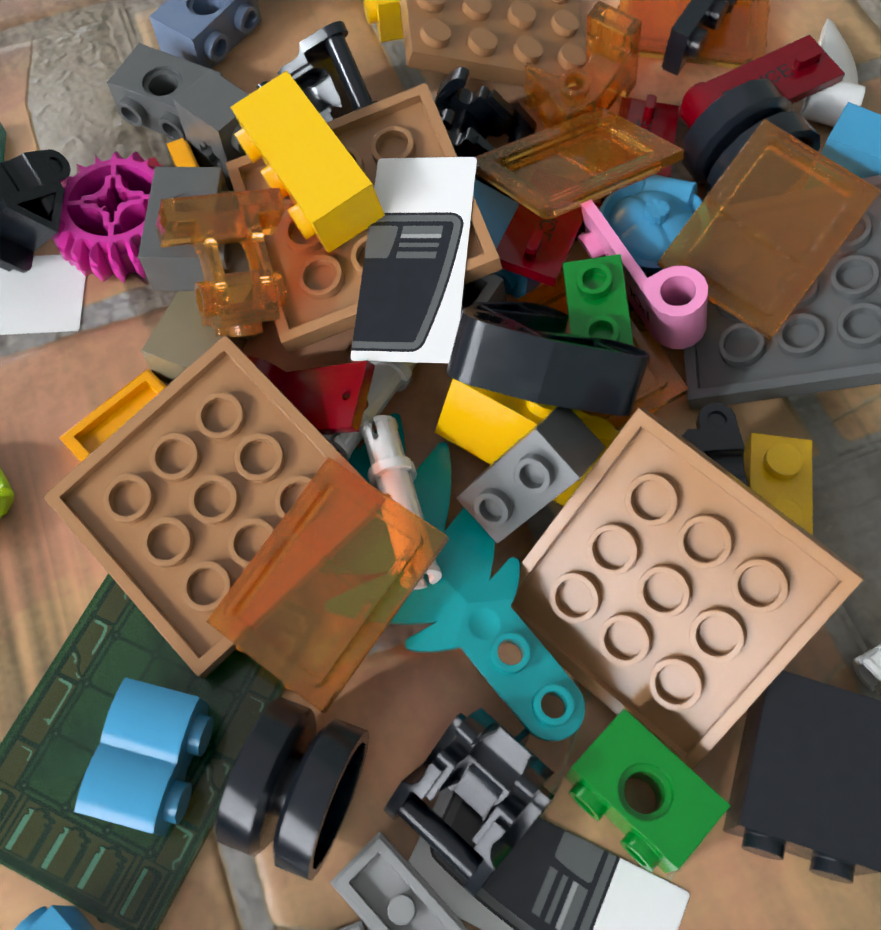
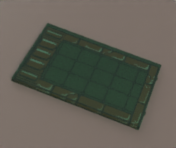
M108 573L0 743V864L96 916L97 920L101 923H109L119 930H158L217 820L220 803L228 779L244 742L257 719L270 702L282 697L323 620L322 616L288 600L206 678L198 677ZM125 677L198 696L209 704L207 716L214 718L213 731L206 751L201 757L194 755L187 770L185 782L192 785L187 810L179 824H170L165 836L151 834L74 812L84 775L101 742L109 709Z

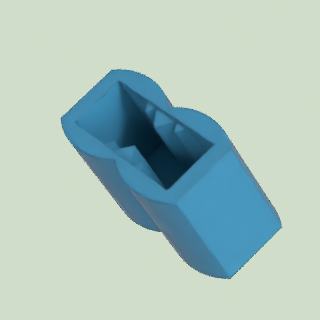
M125 677L109 709L101 742L84 775L74 812L151 834L165 836L170 824H179L187 810L192 791L191 783L185 782L188 767L194 755L201 757L204 754L211 739L214 718L207 716L209 704L198 696Z

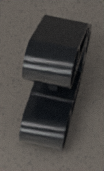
M476 302L462 310L446 372L451 378L459 382L534 403L617 416H629L632 412L650 355L640 348L615 340L564 334L569 316L562 311L531 302Z

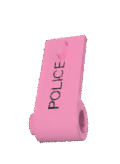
M590 198L581 203L586 234L582 233L577 236L580 244L590 258L621 254L627 300L654 339L662 346L670 349H685L700 341L707 325L708 284L705 277L696 269L688 266H672L647 278Z

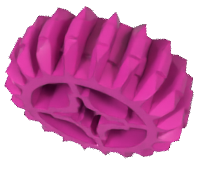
M115 151L111 159L103 161L95 155L94 164L88 167L76 164L77 174L74 177L68 176L62 182L65 192L58 233L52 237V240L64 260L68 261L71 266L75 265L77 270L81 271L84 276L94 273L103 283L113 274L123 283H125L129 273L137 272L142 277H146L138 254L155 166H162L155 157L144 160L135 151L127 159H124Z

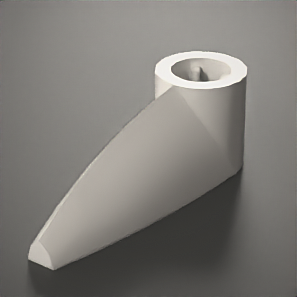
M827 18L818 44L842 69L845 75L841 82L804 98L800 115L806 120L834 127L848 102L861 107L866 87L859 85L857 68L852 53L834 22Z

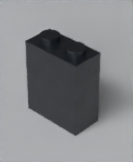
M782 670L748 708L729 798L731 806L726 813L723 831L742 837L741 848L753 854L774 860H784L786 852L810 860L809 871L830 880L853 884L854 876L881 873V701Z

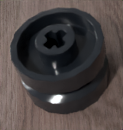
M756 79L732 88L715 100L695 120L684 137L679 154L683 166L694 180L705 186L708 198L716 208H722L784 195L802 178L813 164L820 149V135L802 115L796 111L792 112V103L774 83L768 79Z
M279 697L271 701L257 719L231 771L218 812L215 827L216 842L255 857L273 841L275 866L312 881L329 855L348 812L363 769L370 735L367 730L337 718L322 728L316 735L317 725L312 709Z

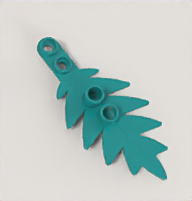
M393 413L390 416L394 417L398 423V432L405 452L401 417L399 414ZM441 442L416 470L417 476L413 482L437 565L441 569V579L437 583L431 584L426 573L423 575L427 588L419 590L403 588L388 526L382 511L332 558L319 573L363 576L386 575L327 601L326 611L330 614L353 620L379 624H432L407 638L405 648L408 651L425 653L461 648L531 735L548 742L564 740L574 734L582 724L585 715L583 695L573 680L511 607L519 583V560L514 557L509 558L490 580L495 541L465 507L445 530L451 496V460L448 444ZM364 443L359 450L357 447L354 449L348 462L369 483L367 474L371 463ZM505 643L515 645L521 653L520 662L515 665L503 663L498 656V647ZM551 694L560 698L564 706L561 717L550 718L544 714L541 708L543 696Z

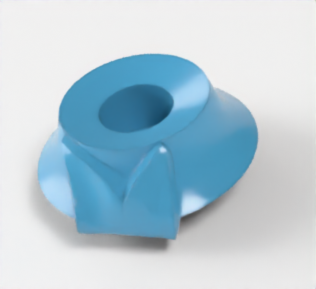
M649 173L644 180L634 181L619 187L602 203L599 211L644 273H658L663 269L683 264L696 257L708 244L712 235L713 221L707 205L697 195V182Z

